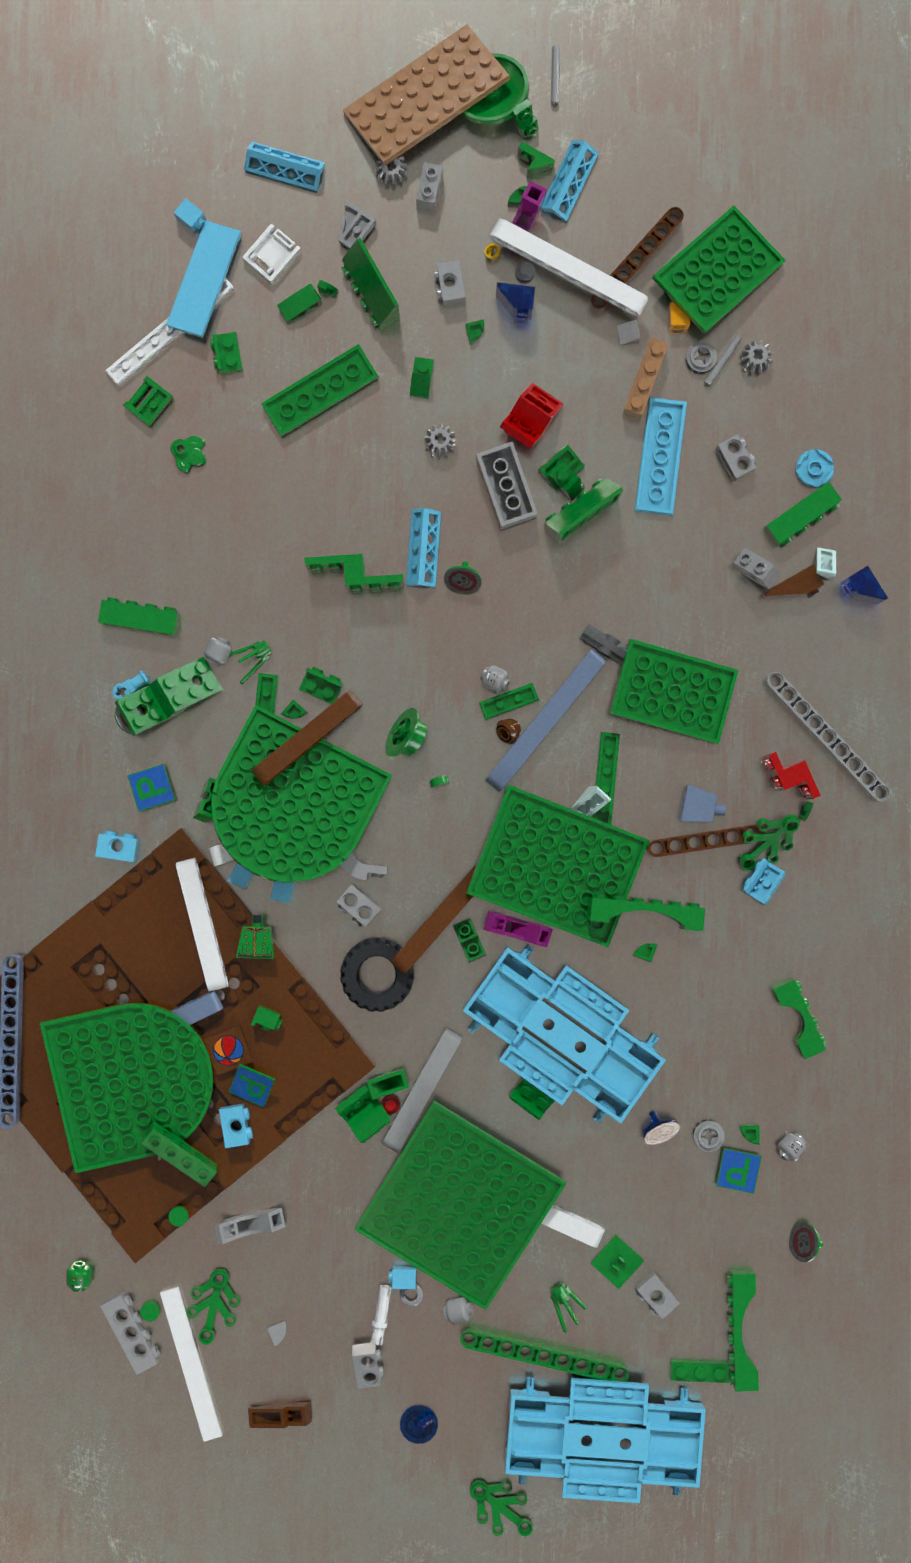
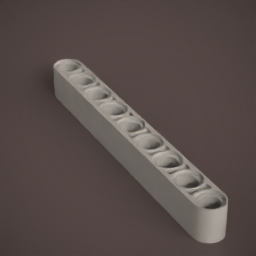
M773 672L766 676L764 682L767 689L873 801H886L890 797V790L885 783L792 684L779 672ZM772 676L778 678V686L771 685L770 678ZM785 690H789L792 693L791 700H786L783 697ZM798 704H802L805 707L804 714L797 712L796 707ZM811 718H815L818 721L817 728L810 726ZM825 732L830 733V742H825L823 740V734ZM838 746L843 747V756L837 755L836 748ZM851 760L857 762L856 770L850 769L849 763ZM864 774L870 776L869 784L863 782L862 777ZM878 788H881L884 792L882 798L876 796L875 792Z

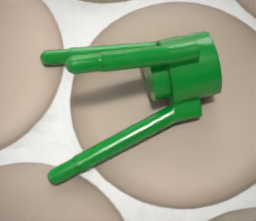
M265 640L257 641L252 645L230 653L229 657L252 649L253 652L239 659V663L254 655L257 659L262 658L242 678L240 684H243L266 660L270 659L268 655L272 652Z
M561 1284L550 1292L552 1294L550 1298L554 1303L563 1332L567 1333L558 1302L560 1305L563 1304L576 1325L579 1322L567 1303L570 1299L569 1296L584 1310L587 1307L570 1290L569 1286L565 1287Z

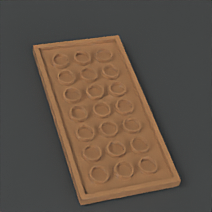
M466 24L344 108L343 113L383 165L386 166L508 82L510 76L468 24Z

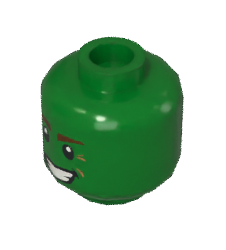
M76 1261L67 1268L66 1284L72 1291L83 1292L91 1285L92 1269L85 1262Z

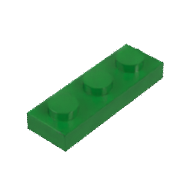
M671 1360L670 1380L729 1383V1362Z

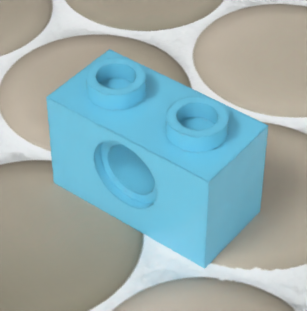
M105 830L104 834L98 835L95 857L136 862L140 839H135L133 834L124 833L123 837L116 836V832ZM117 840L122 843L120 851H116L113 847Z
M244 1103L221 1107L219 1113L225 1148L248 1145L250 1139H253L252 1128L248 1127L247 1120L250 1119L248 1108H245ZM239 1121L242 1128L240 1130L233 1129L232 1122Z

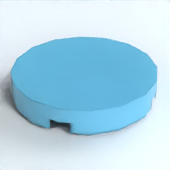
M820 449L804 452L796 463L795 472L797 478L808 487L817 488L823 486L831 479L834 473L832 458L828 453Z

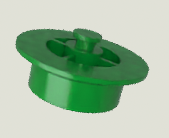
M415 708L405 710L393 724L385 746L388 756L395 757L401 753L406 757H410L421 746L426 735L427 726L419 720V713Z

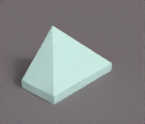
M817 547V574L829 580L836 576V551Z
M589 786L571 809L591 817L610 802L611 798L598 786Z

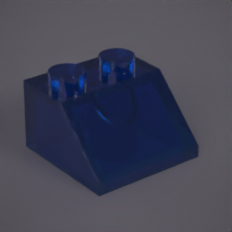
M497 282L496 297L509 314L518 321L531 319L535 287Z
M869 566L864 567L841 582L844 594L850 596L851 599L876 605L888 599Z

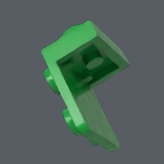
M366 1085L357 1089L354 1094L343 1100L335 1108L337 1113L347 1122L360 1143H365L391 1122L390 1116L379 1100H372L369 1088Z

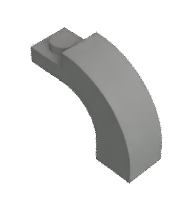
M353 852L340 865L348 874L361 880H368V873H372L371 877L383 878V874L387 875L388 867L367 865L360 862Z
M282 1208L249 1212L225 1219L223 1222L214 1225L217 1244H225L247 1235L274 1232L286 1227Z

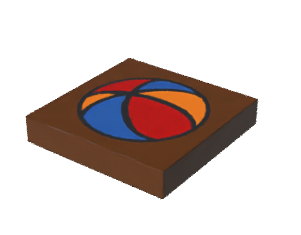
M241 1025L203 1039L216 1075L236 1069L239 1064L247 1065L254 1062Z

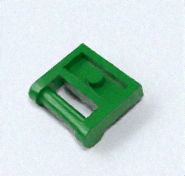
M146 375L143 379V384L123 406L150 427L173 399V396ZM152 387L153 390L139 408H135L134 406L148 388Z

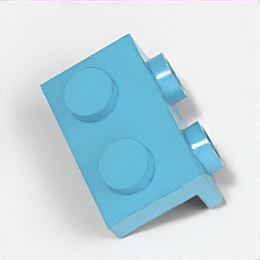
M763 858L762 861L756 864L755 872L751 878L749 877L745 881L743 891L762 904L767 905L787 873Z

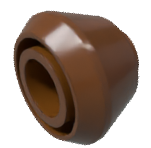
M511 718L500 720L496 725V733L505 743H514L521 732L519 722Z

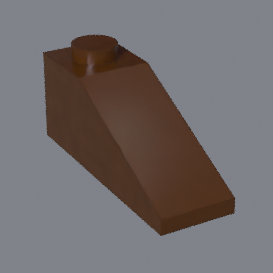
M811 565L763 592L761 597L806 596L809 593L813 596L821 591L820 587L824 585V582L820 575L816 573L814 565Z

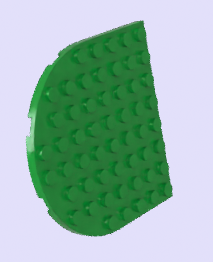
M255 705L220 769L214 784L211 813L216 834L227 853L240 866L256 876L281 883H300L317 879L332 872L353 852L392 775L325 740H321L264 787L251 771L302 728Z
M126 1003L40 1022L75 1173L157 1155L141 1144L142 1135L153 1121L181 1140L188 1138L202 1121L212 1095V1063L207 1048L198 1033L177 1014L151 1004Z

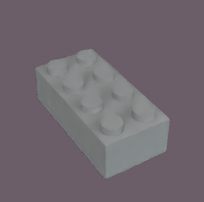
M513 441L477 453L476 460L500 529L502 530L537 518L538 513Z

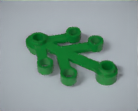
M790 814L777 821H767L765 818L759 819L757 827L760 831L778 829L775 832L753 834L752 831L743 833L742 838L746 844L763 842L750 854L744 853L741 855L739 860L741 867L746 871L754 869L756 866L755 859L768 847H770V851L766 855L768 861L771 864L777 863L779 861L780 837L785 833V839L780 843L783 850H792L794 847L792 842L793 833L800 826L799 818L796 815Z
M224 1269L214 1270L208 1282L191 1290V1297L197 1300L201 1298L204 1292L213 1288L210 1297L196 1306H190L186 1311L187 1316L193 1319L198 1313L209 1307L205 1328L199 1333V1341L204 1345H208L214 1340L215 1333L212 1329L217 1309L224 1318L226 1326L232 1327L236 1322V1316L230 1314L220 1298L222 1289L229 1299L228 1304L230 1307L236 1308L240 1304V1297L234 1295L228 1285L229 1275ZM221 1275L223 1277V1280L218 1281L216 1279V1276ZM198 1290L200 1295L195 1296L193 1291ZM236 1298L238 1303L232 1304L231 1299ZM194 1309L196 1311V1314L191 1315L189 1313V1310ZM227 1318H233L234 1322L228 1323ZM209 1332L211 1337L206 1338L204 1333Z
M481 1480L471 1484L470 1495L473 1499L477 1500L478 1523L485 1524L488 1521V1513L485 1511V1500L491 1505L493 1518L492 1533L495 1536H501L504 1532L500 1513L517 1525L518 1533L521 1536L526 1537L532 1533V1522L526 1518L521 1519L506 1507V1505L515 1504L525 1505L527 1503L526 1493L519 1492L516 1496L495 1498L490 1494L496 1492L510 1493L512 1491V1483L509 1480H503L501 1484L487 1485ZM509 1484L510 1488L504 1489L503 1485ZM481 1487L483 1491L478 1493L476 1488ZM524 1496L525 1500L519 1501L518 1498ZM483 1514L486 1516V1519L481 1520L479 1516ZM526 1523L528 1528L523 1529L521 1525ZM495 1527H500L501 1531L496 1532L494 1529Z

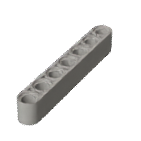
M445 1028L382 1140V1145L396 1153L400 1151L463 1038L462 1036Z

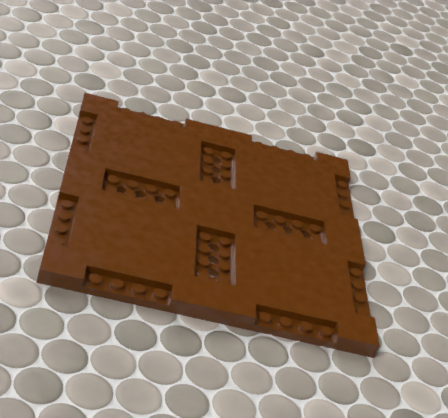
M184 828L176 831L146 858L93 901L85 905L22 958L24 971L19 1120L58 1169L67 1175L112 1231V1236L134 1263H137L179 1228L172 1225L169 1221V1213L174 1207H185L189 1213L188 1219H190L376 1067L374 1062L274 939V959L236 957L242 927L251 926L253 913ZM196 858L228 980V987L219 989L225 994L224 999L221 1001L223 1009L191 1024V1026L204 1042L203 1039L241 1025L254 1062L244 1066L275 1078V1082L265 1106L261 1107L229 1093L238 1068L216 1075L212 1064L213 1089L211 1100L213 1101V1107L207 1109L197 1128L188 1138L183 1140L217 1163V1173L206 1187L163 1158L158 1160V1155L75 1173L40 1022L120 1005L121 1003L118 998L121 994L128 996V1003L151 1004L171 1011L209 993L176 868V862ZM17 962L11 968L15 969ZM97 964L104 966V973L102 975L95 973L94 968ZM0 975V1026H1V988H2V975ZM10 978L8 981L10 987H16L17 983L14 978ZM231 978L239 980L240 985L238 988L230 987L229 981ZM109 979L116 981L117 986L114 990H110L106 985ZM12 997L8 999L9 1006L15 1007L16 1000ZM258 1006H264L281 1014L280 1019L283 1021L279 1030L270 1029V1031L261 1029L258 1023L255 1026L251 1025ZM9 1017L7 1020L11 1027L15 1026L16 1022L13 1017ZM8 1036L7 1043L10 1046H14L15 1039ZM8 1056L6 1059L9 1065H14L15 1061L12 1056ZM7 1075L6 1082L9 1085L14 1084V1079L12 1076ZM6 1095L5 1099L8 1104H13V1097ZM244 1103L245 1108L249 1110L250 1119L247 1120L248 1127L252 1128L253 1139H250L248 1145L225 1148L222 1125L215 1121V1116L219 1114L221 1107ZM239 1121L232 1122L233 1129L240 1130L242 1128Z

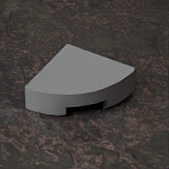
M286 1320L267 1328L274 1346L278 1345L285 1337L287 1331Z

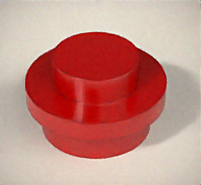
M387 1095L382 1099L381 1105L388 1114H395L400 1108V1101L394 1095Z

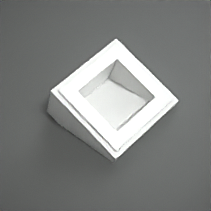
M637 320L617 326L620 345L640 340Z

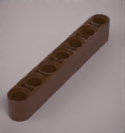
M671 207L610 276L628 285L680 227L684 217L683 211L679 207ZM676 215L679 220L672 221L669 216ZM658 229H663V230H665V231H666V235H663V236H662V235H659V234L657 233V230H658ZM651 243L654 248L648 250L644 244ZM633 257H638V258H640L641 263H639V264L633 263V262H632V258H633ZM625 271L628 273L629 276L627 278L620 277L619 272ZM593 294L589 307L592 312L599 314L611 303ZM600 299L603 305L596 306L593 301Z
M351 690L347 691L260 762L251 773L264 787L267 786L358 711L363 704Z
M757 824L662 838L650 841L646 850L652 857H662L746 844L742 835L750 828L755 831V834L765 833V831H760ZM731 831L736 834L734 842H729L727 839V834ZM711 834L717 837L715 845H710L708 842V837ZM692 837L698 839V846L696 848H692L689 845V840ZM673 840H677L680 844L679 849L676 851L670 848V843ZM654 843H658L661 847L660 852L657 854L651 851V846Z
M476 865L390 961L404 975L473 898L472 895L466 893Z

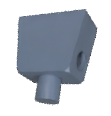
M686 785L679 821L712 822L714 815L725 816L726 805L716 803L717 795L691 785Z

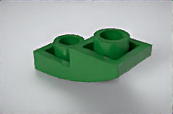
M526 99L512 109L513 118L522 139L534 135L539 128L529 100Z
M310 283L277 306L288 322L322 299L312 283Z
M470 918L453 925L469 963L486 956Z

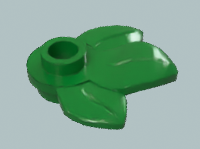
M189 436L185 440L177 439L173 441L170 450L172 455L176 457V466L181 471L187 473L191 465L199 466L206 463L205 456L200 450L205 441L197 436ZM178 445L183 446V452L177 450Z

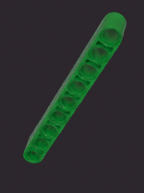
M466 1327L460 1333L461 1345L466 1349L599 1380L626 1382L629 1378L627 1367L622 1362L473 1327ZM471 1334L474 1336V1339L467 1342L464 1340V1336ZM489 1338L493 1343L490 1346H485L482 1343L483 1340ZM504 1343L512 1345L509 1350H503L501 1346ZM527 1347L531 1351L529 1354L523 1355L520 1353V1350ZM541 1352H548L549 1357L541 1359L539 1354ZM561 1356H566L568 1361L561 1364L558 1362V1359ZM581 1360L587 1362L584 1368L577 1367V1363ZM598 1365L606 1367L603 1372H597L595 1369ZM618 1369L624 1370V1374L620 1377L614 1375Z

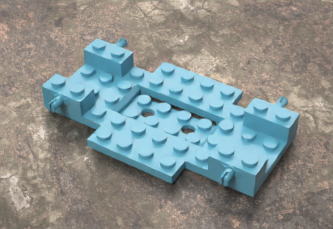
M528 944L521 954L506 947L485 980L463 1008V1011L474 1020L468 1030L474 1034L477 1028L483 1025L510 1045L499 1061L559 1104L563 1105L572 1091L575 1090L600 1109L593 1118L595 1121L597 1120L600 1123L605 1114H607L619 1123H622L666 1061L653 1048L660 1038L652 1034L648 1042L645 1043L620 1028V1023L630 1010L567 965L554 981L527 959L534 950ZM543 998L549 1000L551 1003L559 1007L561 1010L566 1012L568 1015H570L575 1020L580 1022L582 1025L587 1027L589 1030L594 1032L596 1035L601 1037L603 1040L606 1041V1044H602L600 1041H598L593 1036L588 1034L586 1031L578 1027L565 1016H563L555 1009L550 1007L548 1004L543 1002ZM546 1019L554 1021V1027L551 1030H546L543 1027V1022ZM523 1026L581 1066L586 1072H582L522 1029ZM579 1041L584 1042L586 1045L585 1051L581 1053L575 1050V1044Z
M527 1377L526 1389H510V1413L504 1470L505 1474L519 1475V1484H522V1478L523 1485L527 1484V1476L563 1478L562 1498L640 1503L641 1484L673 1486L672 1494H677L678 1496L681 1495V1487L700 1488L706 1409L702 1403L688 1401L689 1389H680V1400H664L663 1404L648 1403V1383L571 1378L569 1397L550 1396L549 1392L535 1390V1378L531 1377L530 1385V1377ZM569 1420L642 1424L645 1426V1429L619 1427L616 1425L601 1426L599 1424L569 1423ZM590 1436L592 1443L589 1446L582 1445V1437ZM624 1438L631 1441V1445L627 1449L620 1447V1441Z

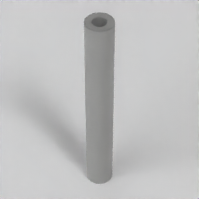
M559 46L552 47V105L559 104Z
M735 335L704 381L707 386H711L741 342L742 338Z

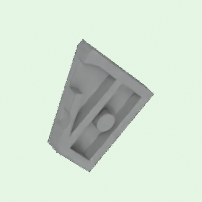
M346 200L338 241L350 249L359 237L364 241L377 221Z

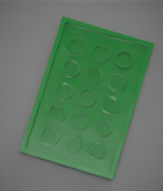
M733 205L655 273L652 279L699 330L705 334L783 265L786 260Z
M629 639L609 713L719 744L739 670Z

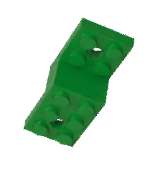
M363 554L304 558L307 570H311V573H321L322 569L338 572L342 571L341 568H344L345 587L351 593H361L362 589L378 592L381 591V588H389L390 591H394L404 587L403 574L365 577Z
M201 657L156 678L149 686L120 698L114 703L132 735L135 736L181 714L189 706L219 693L222 688L205 658ZM193 677L199 679L200 686H196L193 684ZM137 707L144 708L145 715H140L137 712Z

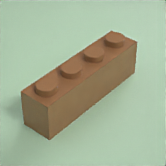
M653 337L650 338L623 414L641 419L669 343Z

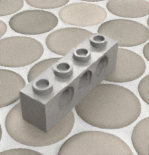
M123 1291L104 1301L100 1307L136 1375L158 1364L160 1352L156 1346L153 1347L149 1331L144 1329L141 1324L140 1314L134 1311L131 1297ZM118 1312H126L127 1318H120ZM127 1329H135L136 1335H129ZM142 1345L146 1352H138L136 1346Z

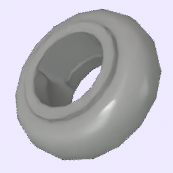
M417 1283L416 1289H413L417 1292V1297L413 1300L406 1297V1292L410 1289H400V1299L406 1306H416L423 1299V1290Z

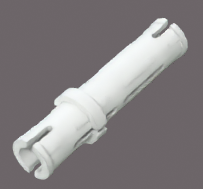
M380 1285L375 1319L372 1321L373 1332L370 1343L375 1342L376 1345L383 1344L384 1331L387 1328L386 1318L392 1287L389 1285Z

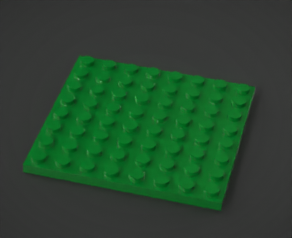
M433 1101L354 1230L486 1311L564 1189L567 1181L438 1102Z

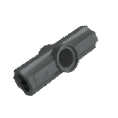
M588 624L580 638L597 648L596 650L605 657L612 658L622 664L627 647L620 644L621 642L612 635L605 634Z

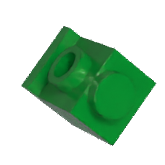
M260 1005L251 1025L255 1026L258 1023L260 1024L259 1027L266 1031H270V1029L279 1030L283 1020L280 1019V1013Z

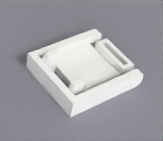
M273 224L269 225L242 257L247 264L271 284L301 251L299 246H296L291 251L295 246V242L278 228L271 234L275 229ZM257 258L270 267L266 272L254 263Z

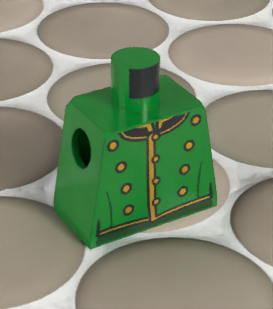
M252 915L251 926L242 927L236 957L275 958L272 928L263 926V915Z

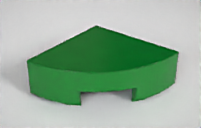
M522 186L515 190L508 199V205L519 206L527 186Z
M319 280L317 285L319 292L337 297L339 290L336 287Z
M484 319L465 324L470 343L477 341L482 335Z
M293 699L281 714L287 718L297 719L303 717L308 712Z
M803 802L798 816L799 820L804 822L807 820L814 803Z
M643 944L635 950L633 956L652 962L657 944Z
M739 1125L740 1131L747 1141L760 1145L759 1125Z

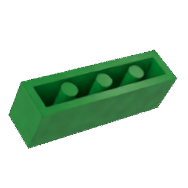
M828 481L767 524L764 529L776 546L781 543L785 546L793 540L791 536L795 533L800 535L809 529L807 525L812 521L816 524L824 518L822 514L827 511L832 513L839 508L838 503L842 499Z
M107 597V600H101L98 623L171 636H176L180 614L175 612L176 608L164 606V610L157 609V605L145 603V606L137 605L138 602L126 600V603H120L119 599Z

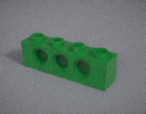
M153 1121L142 1135V1145L204 1187L217 1173V1163L157 1122Z

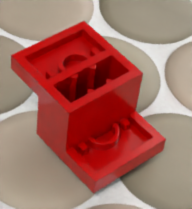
M532 383L518 398L510 414L501 423L500 428L506 434L518 439L524 446L532 448L543 436L554 416L561 410L564 404Z
M776 752L763 756L764 761L762 762L766 771H770L772 775L770 781L774 789L777 788L778 791H784L801 784L799 790L807 800L821 796L805 760L783 768Z

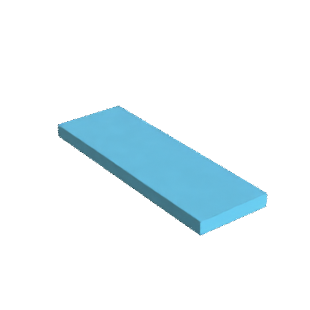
M205 220L168 318L167 327L203 338L242 233L240 230Z
M649 397L635 511L673 515L687 402Z

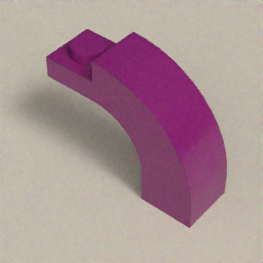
M530 181L521 197V202L512 224L530 233L544 203L547 189Z
M488 911L483 930L548 947L553 929Z

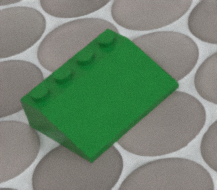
M359 237L343 257L341 269L346 277L350 276L352 280L350 284L356 294L359 292L362 297L360 302L365 310L368 309L371 313L369 318L374 327L378 326L382 330L400 320L399 305L362 239Z
M608 478L603 481L599 479L592 485L593 488L590 491L584 490L578 494L575 502L571 503L569 501L561 507L562 511L557 515L555 512L545 519L547 522L544 524V527L555 542L559 544L618 501L623 492L622 487Z

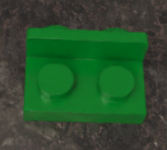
M216 332L212 333L213 339H210L211 350H215L216 357L213 358L215 369H218L220 374L243 371L237 333L230 332L219 335Z
M312 667V670L307 668L299 690L329 704L334 703L343 686L340 683L341 679L331 674L327 677L322 674V670L316 667Z
M524 1078L517 1083L509 1096V1099L538 1120L543 1117L545 1111L555 1102L554 1099Z

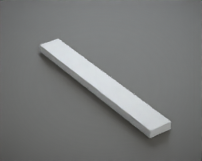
M226 277L216 304L234 290V287ZM167 318L105 370L106 373L118 386L121 385L183 332L167 327Z
M177 1286L160 1292L203 1441L221 1437L223 1435L189 1317L186 1314V1307L180 1287Z

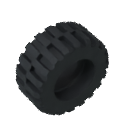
M375 937L365 939L349 950L340 969V981L344 993L347 994L348 999L352 1003L354 1002L357 1007L370 1012H384L401 1004L409 994L414 980L413 966L405 975L394 966L395 981L384 992L376 993L367 990L359 978V970L365 960L374 956H380L391 961L402 948L400 944L388 938Z

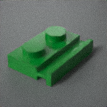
M568 444L563 446L538 469L555 491L560 488L547 473L560 460L574 474L585 466Z

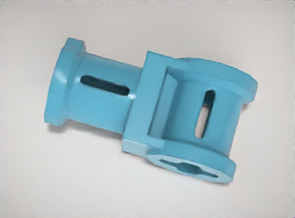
M142 670L134 678L114 686L113 695L117 700L123 698L119 695L120 689H123L125 696L151 684Z

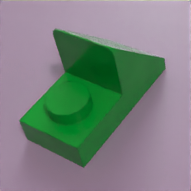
M521 142L518 147L520 158L526 162H532L527 170V176L554 168L555 160L525 142Z
M415 357L411 376L410 396L429 399L434 359Z
M562 460L547 473L571 501L585 488L581 478L575 475Z

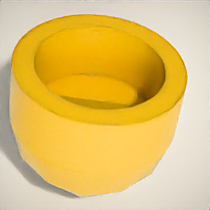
M491 243L486 246L485 255L490 260H497L501 255V250L497 244Z

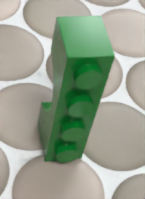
M791 978L771 987L778 1005L794 1008L801 1017L802 1028L794 1040L801 1057L806 1060L826 1051L824 1046L827 1044L823 1034L819 1035L818 1022L815 1016L811 1017L809 1010L811 1007L808 1000L802 997L801 992H803V988L800 982Z

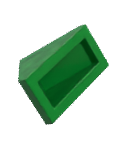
M404 1069L386 1072L366 1081L372 1100L409 1088Z

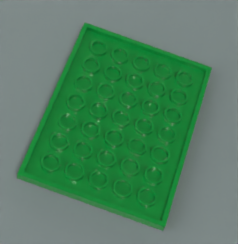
M507 784L466 893L602 946L609 947L621 914L610 918L609 923L586 920L588 897H594V894L606 895V899H613V896H623L627 901L650 840Z

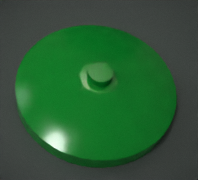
M491 53L509 74L510 80L461 113L465 118L482 125L499 124L512 118V109L528 98L529 81L526 71L517 60L510 56Z

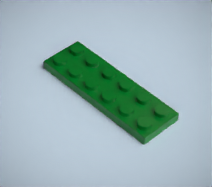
M357 344L265 400L261 405L282 437L378 379L379 376L360 345Z

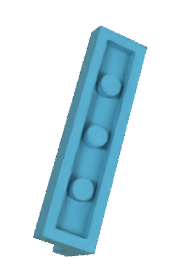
M572 140L541 208L544 212L554 213L563 221H567L599 154L586 141ZM586 151L591 153V156L587 162H585L584 157ZM581 167L582 175L577 179L576 172ZM573 184L574 192L569 196L568 189ZM565 201L566 208L564 213H562L559 208L561 203Z
M251 142L247 148L244 170L317 191L325 162ZM251 157L258 159L261 166H251ZM270 163L276 164L279 171L276 173L271 172L267 165ZM289 168L294 169L298 176L295 178L289 177L286 170ZM306 174L314 175V184L307 182L304 176Z
M427 508L412 509L406 577V585L436 587L441 511ZM429 514L434 515L433 525L429 522ZM429 534L433 537L431 544L427 540ZM428 552L431 555L430 563H428L426 560V554ZM428 571L430 580L429 582H424L425 573Z

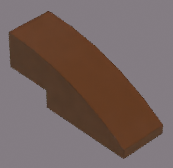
M310 1402L281 1403L248 1408L250 1428L307 1426L312 1422Z

